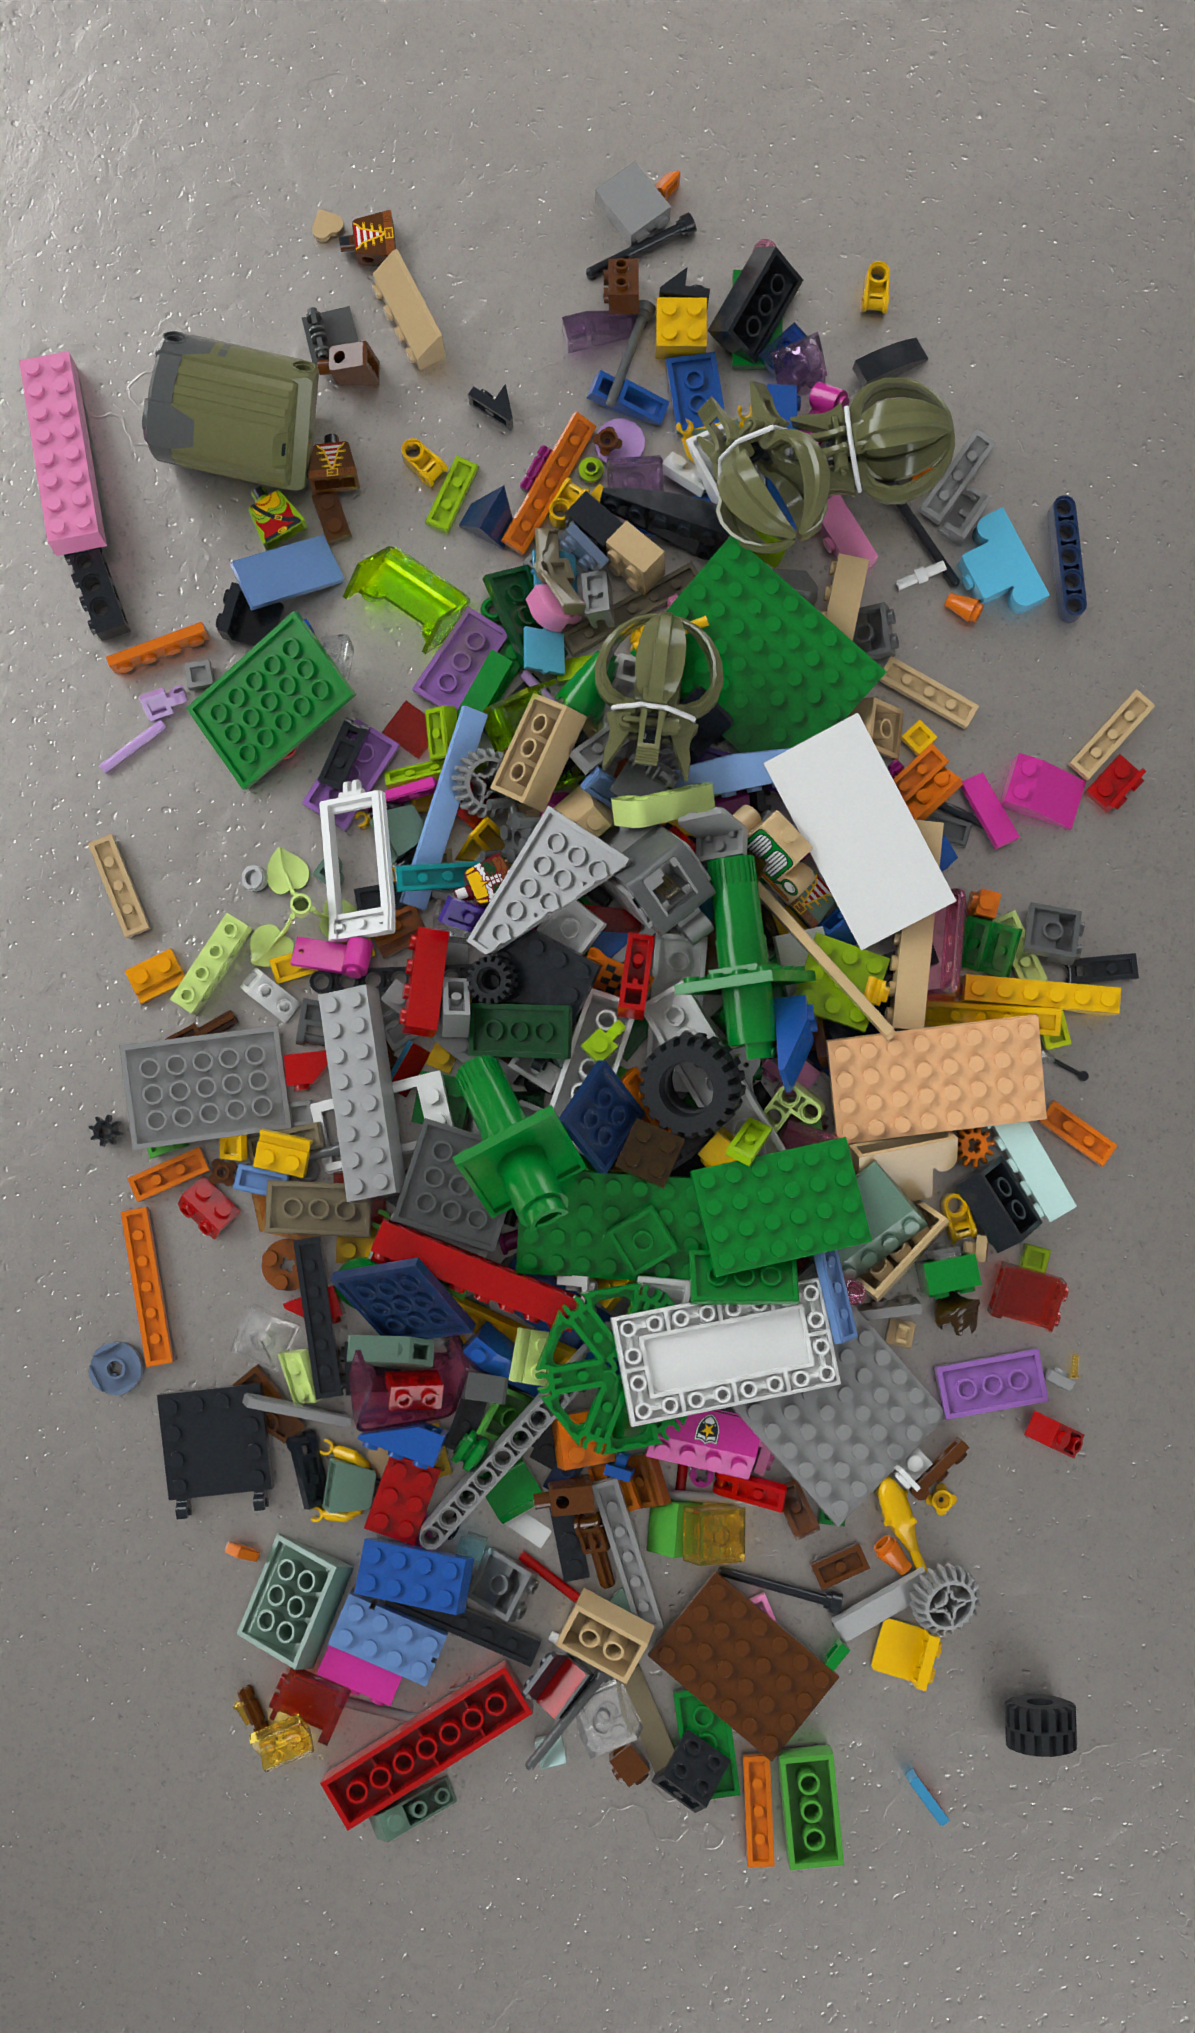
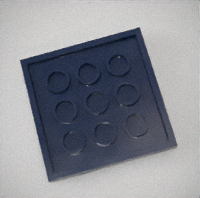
M419 1257L333 1272L330 1279L335 1287L380 1336L433 1339L473 1333L476 1323Z

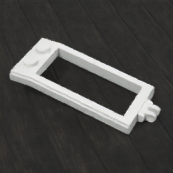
M353 780L352 783L350 781L344 782L343 792L339 793L338 798L319 803L329 911V941L335 943L346 942L351 937L370 938L395 932V896L386 794L379 790L365 792L360 780ZM372 807L381 907L343 914L335 814Z
M442 1070L392 1082L394 1093L417 1088L424 1119L427 1118L455 1127ZM333 1098L310 1104L313 1122H321L326 1147L330 1146L323 1112L334 1110ZM417 1141L402 1144L403 1155L414 1153ZM332 1156L322 1158L326 1175L343 1171L341 1160L334 1162Z

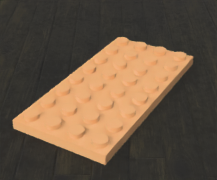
M1036 1014L895 1031V1036L889 1041L881 1033L826 1040L836 1139L846 1137L848 1144L1047 1119L1039 1019Z

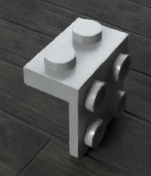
M714 807L710 811L701 813L690 812L686 816L678 818V825L696 838V856L703 866L707 865L708 861L717 858L747 855L748 828L724 808Z

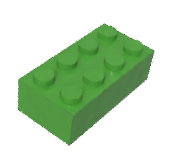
M830 1745L782 1749L777 1755L786 1854L790 1870L844 1865L834 1755Z

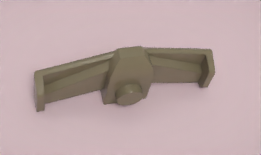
M535 528L536 562L534 569L537 577L542 583L549 586L560 603L564 614H582L586 608V603L581 601L571 586L575 576L568 558H559V528Z

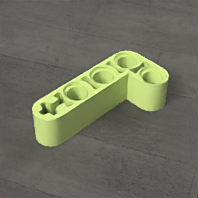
M711 782L691 784L644 796L627 795L611 799L614 826L630 828L652 826L676 820L690 812L701 813L710 811L711 808L715 807L713 783Z
M796 1081L793 1087L797 1095L796 1100H790L786 1097L783 1085L766 1106L764 1113L776 1133H778L791 1114H794L807 1124L816 1123L826 1111L824 1101ZM806 1105H815L818 1109V1115H810L806 1110ZM770 1110H778L782 1115V1119L779 1121L774 1120L770 1115Z

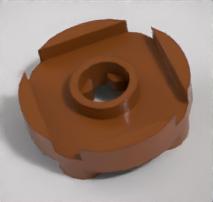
M281 1239L274 1242L262 1256L263 1275L266 1281L277 1290L293 1291L300 1288L293 1244L294 1239ZM286 1257L288 1260L295 1261V1265L292 1266L293 1271L291 1272L287 1269H282L281 1265L284 1264L283 1259Z

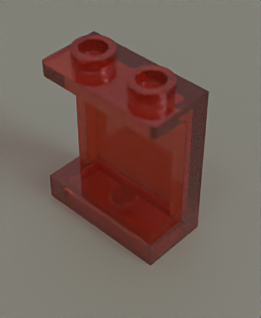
M1002 1261L987 1310L992 1317L1001 1319L1004 1316L1043 1327L1047 1332L1052 1333L1054 1326L1057 1327L1061 1319V1311L1059 1309L1061 1303L1065 1302L1068 1297L1069 1287H1067V1283L1062 1277Z
M291 1668L288 1675L285 1673L281 1675L276 1689H279L280 1693L275 1691L271 1699L269 1708L273 1710L269 1719L274 1721L278 1712H282L322 1730L318 1742L328 1746L351 1690L305 1669L294 1670Z

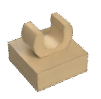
M977 1235L976 1242L963 1241V1252L975 1253L977 1261L987 1262L989 1246L987 1236Z
M893 1317L889 1318L884 1341L887 1344L911 1349L916 1323Z

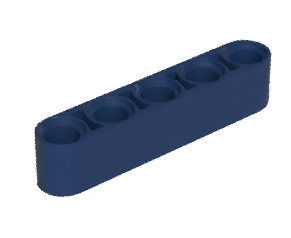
M1062 495L1053 502L1048 510L1047 517L1058 614L1062 621L1072 623L1086 610L1087 600L1076 504L1072 497ZM1057 507L1064 508L1067 514L1059 513ZM1059 531L1066 532L1069 535V538H1063L1060 535ZM1062 556L1070 557L1072 563L1065 562ZM1065 580L1072 581L1075 587H1068L1065 584ZM1073 604L1077 608V612L1070 611L1067 605Z

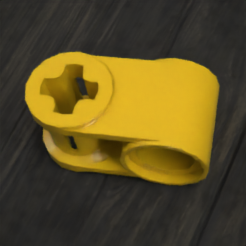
M875 261L868 268L864 280L861 312L873 310L881 311L882 314L887 313L890 268L885 262ZM878 274L882 277V279L876 280L872 277V275Z
M407 439L402 444L401 451L404 464L429 488L434 486L433 482L442 472L446 473L448 471L444 461L432 453L418 439ZM411 450H417L419 455L412 458L407 453Z
M567 477L549 506V522L551 526L565 529V516L557 517L554 513L557 511L566 512L585 491L590 493V490L587 488L582 489L572 483L571 478Z
M947 1193L943 1195L939 1204L942 1215L949 1220V1226L945 1230L952 1245L956 1244L957 1240L967 1237L977 1238V1229L967 1203L959 1194ZM952 1198H956L959 1202V1207L954 1212H951L948 1208V1203Z

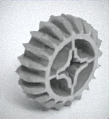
M478 748L476 753L474 751L468 752V758L462 757L460 759L462 766L454 767L459 773L458 776L451 777L452 780L457 781V785L452 786L451 789L459 792L454 799L456 801L463 800L460 807L462 809L468 808L470 815L477 813L479 818H484L485 816L493 818L495 813L497 815L503 814V809L489 810L487 804H482L490 793L498 794L495 799L510 798L490 788L503 761V752L497 751L495 753L493 748H487L486 751L484 748ZM483 762L489 763L487 768H484L481 773L473 772L479 764ZM481 779H485V782H486V783L488 784V786H490V787H486V784H485L484 781L481 780ZM470 782L473 785V792H471Z
M948 1562L945 1567L937 1564L936 1570L933 1571L928 1568L926 1576L920 1575V1583H913L915 1591L910 1592L912 1600L909 1604L914 1618L922 1628L927 1629L932 1634L937 1632L944 1636L946 1631L953 1635L956 1628L963 1631L962 1625L964 1623L971 1624L970 1617L977 1615L974 1608L981 1606L979 1598L982 1595L978 1589L977 1581L972 1578L973 1576L969 1571L958 1565L953 1566Z

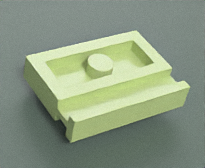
M518 1327L509 1381L539 1386L546 1385V1378L537 1379L535 1377L536 1373L546 1372V1369L536 1371L535 1368L549 1332Z
M308 1349L286 1350L279 1353L278 1357L293 1402L316 1403L322 1400H316Z

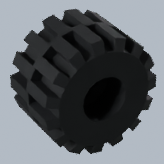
M1039 1694L1021 1695L1006 1700L1005 1734L1007 1748L1024 1755L1036 1757H1057L1073 1753V1751L1077 1750L1076 1705L1060 1697Z

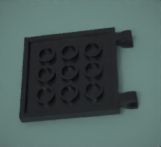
M532 928L493 954V956H502V959H508L510 961L509 965H514L516 968L513 970V973H518V978H515V982H518V985L513 988L515 990L514 994L509 995L510 998L505 1001L493 1004L572 1006L573 1029L603 965ZM490 969L485 973L484 983L489 989L495 990L501 983V977L497 971ZM473 997L471 1003H486L478 1001V997ZM534 1058L530 1068L541 1072V1070L545 1071L550 1058Z
M262 1382L167 1392L157 1395L168 1499L177 1501L175 1509L177 1520L187 1519L189 1515H192L190 1498L254 1491V1511L265 1510V1507H269L267 1490L274 1488L266 1411L247 1408L242 1403L246 1393L264 1396Z

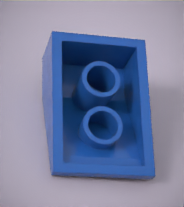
M806 995L774 998L778 1070L786 1093L792 1092L813 1046L814 1032H818L813 1004H808Z

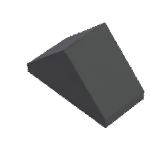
M464 1372L460 1399L505 1405L509 1378Z

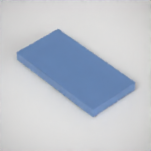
M324 534L232 561L230 565L251 611L343 583L345 579Z

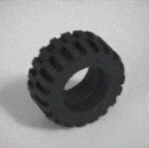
M691 1032L683 1033L657 1047L654 1053L648 1056L645 1061L647 1066L641 1069L640 1078L644 1079V1081L639 1084V1092L645 1095L641 1099L643 1107H649L651 1111L648 1113L649 1117L652 1120L656 1118L660 1122L658 1126L661 1129L666 1130L670 1128L672 1129L671 1133L677 1136L685 1133L686 1138H695L697 1135L704 1137L713 1131H717L731 1120L736 1114L735 1112L741 1107L743 1102L741 1097L746 1091V1086L741 1083L746 1078L745 1072L738 1069V1065L741 1064L738 1056L735 1058L731 1056L730 1052L733 1049L727 1044L724 1047L719 1044L721 1039L715 1036L708 1039L707 1034L701 1032L695 1035ZM679 1063H693L701 1067L708 1074L713 1086V1097L709 1105L694 1107L685 1103L677 1095L672 1077L674 1068Z

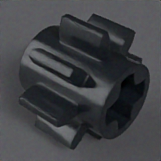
M108 1114L105 1121L101 1117H95L97 1123L94 1126H89V1129L93 1130L94 1134L90 1139H99V1144L102 1147L106 1146L107 1141L112 1145H116L115 1138L118 1135H123L118 1128L121 1125V1121L112 1122V1115ZM107 1127L110 1129V1134L103 1133L102 1128Z

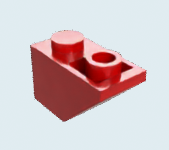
M1034 1411L1024 1435L1072 1458H1075L1076 1454L1081 1450L1085 1434L1037 1411Z

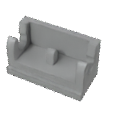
M972 486L968 490L965 489L937 532L958 546H961L992 497L987 496Z
M607 570L582 573L583 600L586 603L585 617L589 618L591 626L594 628L598 627L597 620L601 619L605 620L608 628L615 627L612 586Z

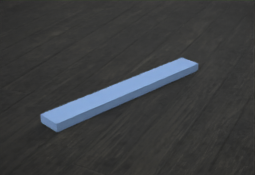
M462 706L411 865L441 863L460 801L454 799L459 792L451 789L452 786L457 785V781L452 780L451 777L458 776L459 774L454 767L462 766L460 759L462 757L468 758V752L474 751L476 753L488 714L468 706ZM432 890L402 892L400 902L426 911Z

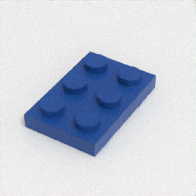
M715 352L666 358L675 426L679 422L682 426V431L686 430L688 427L686 419L692 421L694 429L703 427L704 425L697 411L710 397H713L725 411ZM718 418L714 421V423L720 422Z

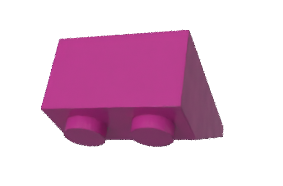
M1018 753L1012 759L1000 803L1004 809L1071 830L1086 781L1044 760Z

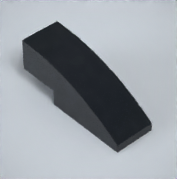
M916 337L885 346L855 360L852 370L864 388L867 384L882 378H895L928 361V357Z

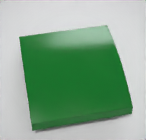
M968 915L955 965L977 972L982 971L998 977L1009 978L1023 929Z

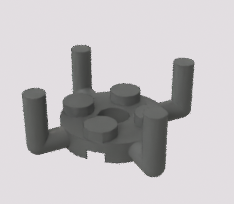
M513 798L488 799L487 808L489 810L508 808L510 816L506 824L500 828V836L504 840L505 847L499 850L481 851L480 859L484 861L501 852L503 858H507L508 862L513 864L541 817L527 816L526 812H519L517 802Z

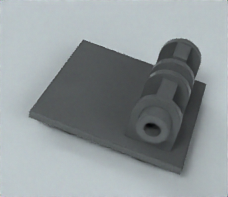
M350 306L322 313L317 311V308L312 307L307 310L305 317H301L312 363L317 364L319 359H329V348L331 346L359 342Z
M635 749L609 791L617 796H644L673 789L681 774L659 760L657 761V766L635 763Z

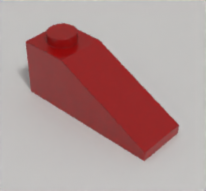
M628 933L617 1017L643 1020L655 938L653 935Z

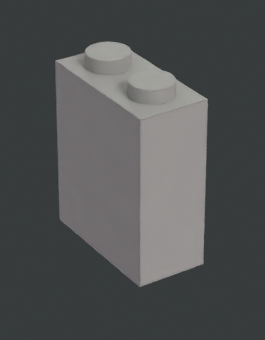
M635 161L595 189V203L630 247L647 239L650 233L657 228L662 229L670 220L671 206Z

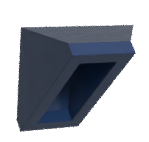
M503 485L471 503L459 524V527L502 550L506 544L501 542V539L513 520L505 486Z

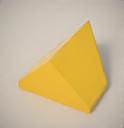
M486 816L469 834L455 860L472 862L481 851L503 849L505 843L500 836L499 827Z

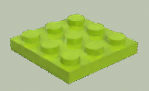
M816 932L813 939L815 943L863 995L869 976L880 980L884 979L890 958L865 949L861 950L859 947ZM808 954L804 965L805 970L815 971L816 981L799 983L794 996L806 995L808 1004H813L815 1016L864 1033L869 1020Z

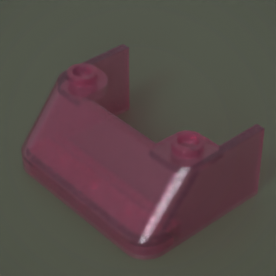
M457 1335L451 1336L447 1352L434 1353L433 1367L427 1369L438 1370L443 1382L441 1409L390 1411L388 1408L389 1392L385 1384V1374L376 1376L374 1367L366 1365L361 1349L355 1350L349 1373L353 1420L357 1430L368 1432L444 1419L451 1416L457 1409L470 1369Z

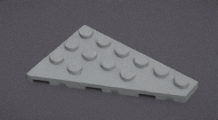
M548 806L468 937L467 942L484 954L491 956L628 867L633 860L553 807Z

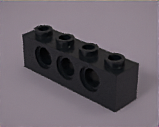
M102 547L64 554L67 564L69 566L72 565L74 573L71 574L73 583L82 592L83 596L79 597L82 608L85 612H89L91 619L87 620L91 633L93 635L97 634L102 641L130 632L131 629ZM92 560L89 567L82 568L85 561ZM100 583L96 591H90L93 584ZM108 606L106 613L98 614L101 607Z

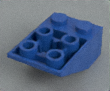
M427 1422L368 1429L362 1432L357 1439L363 1441L362 1446L377 1451L379 1447L387 1450V1455L399 1460H403V1457L414 1460L413 1465L422 1469H428L429 1466L434 1467L439 1461L449 1431Z

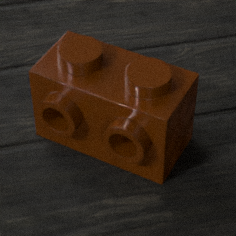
M638 258L608 259V270H604V286H609V288H604V304H609V314H639Z

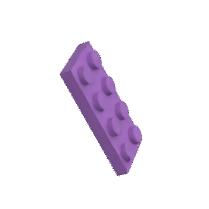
M467 606L412 688L413 692L436 707L455 706L456 710H458L491 649L499 653L508 639L505 630Z
M357 718L354 721V723L362 726V724L367 725L366 723L362 722ZM371 727L347 782L350 781L352 783L353 780H360L365 792L372 791L399 750L400 744ZM350 732L347 738L355 740L357 735ZM316 780L302 801V804L320 815L319 803L336 799L341 792ZM359 810L335 814V825L347 831Z
M1037 1348L934 1367L945 1420L1049 1401L1040 1353Z

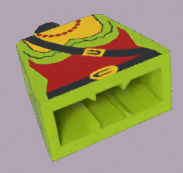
M259 486L251 492L256 503L248 509L266 551L278 547L308 529L303 516L279 490L269 495L264 486Z

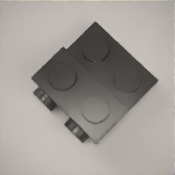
M885 602L859 608L853 642L873 660L896 656L895 649L899 648V640L897 634L892 633L891 625L896 624L894 610L889 609Z
M1030 902L1022 952L1045 956L1048 962L1072 966L1075 959L1079 960L1082 945L1078 944L1079 936L1082 937L1085 922L1081 921L1082 911Z
M489 1547L470 1583L468 1598L506 1622H515L516 1619L520 1620L527 1610V1605L524 1603L528 1595H533L538 1589L540 1582L537 1580L539 1573L519 1560H513L494 1547Z

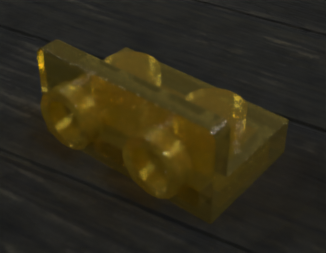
M300 1714L249 1734L250 1744L261 1756L262 1768L265 1772L274 1770L314 1752L311 1729Z

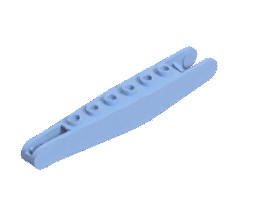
M791 748L734 753L690 765L687 782L683 780L680 768L675 769L674 771L681 774L673 789L696 783L711 782L713 783L714 795L721 794V798L737 795L736 790L746 789L747 793L762 790L761 785L771 783L772 788H775L763 763Z

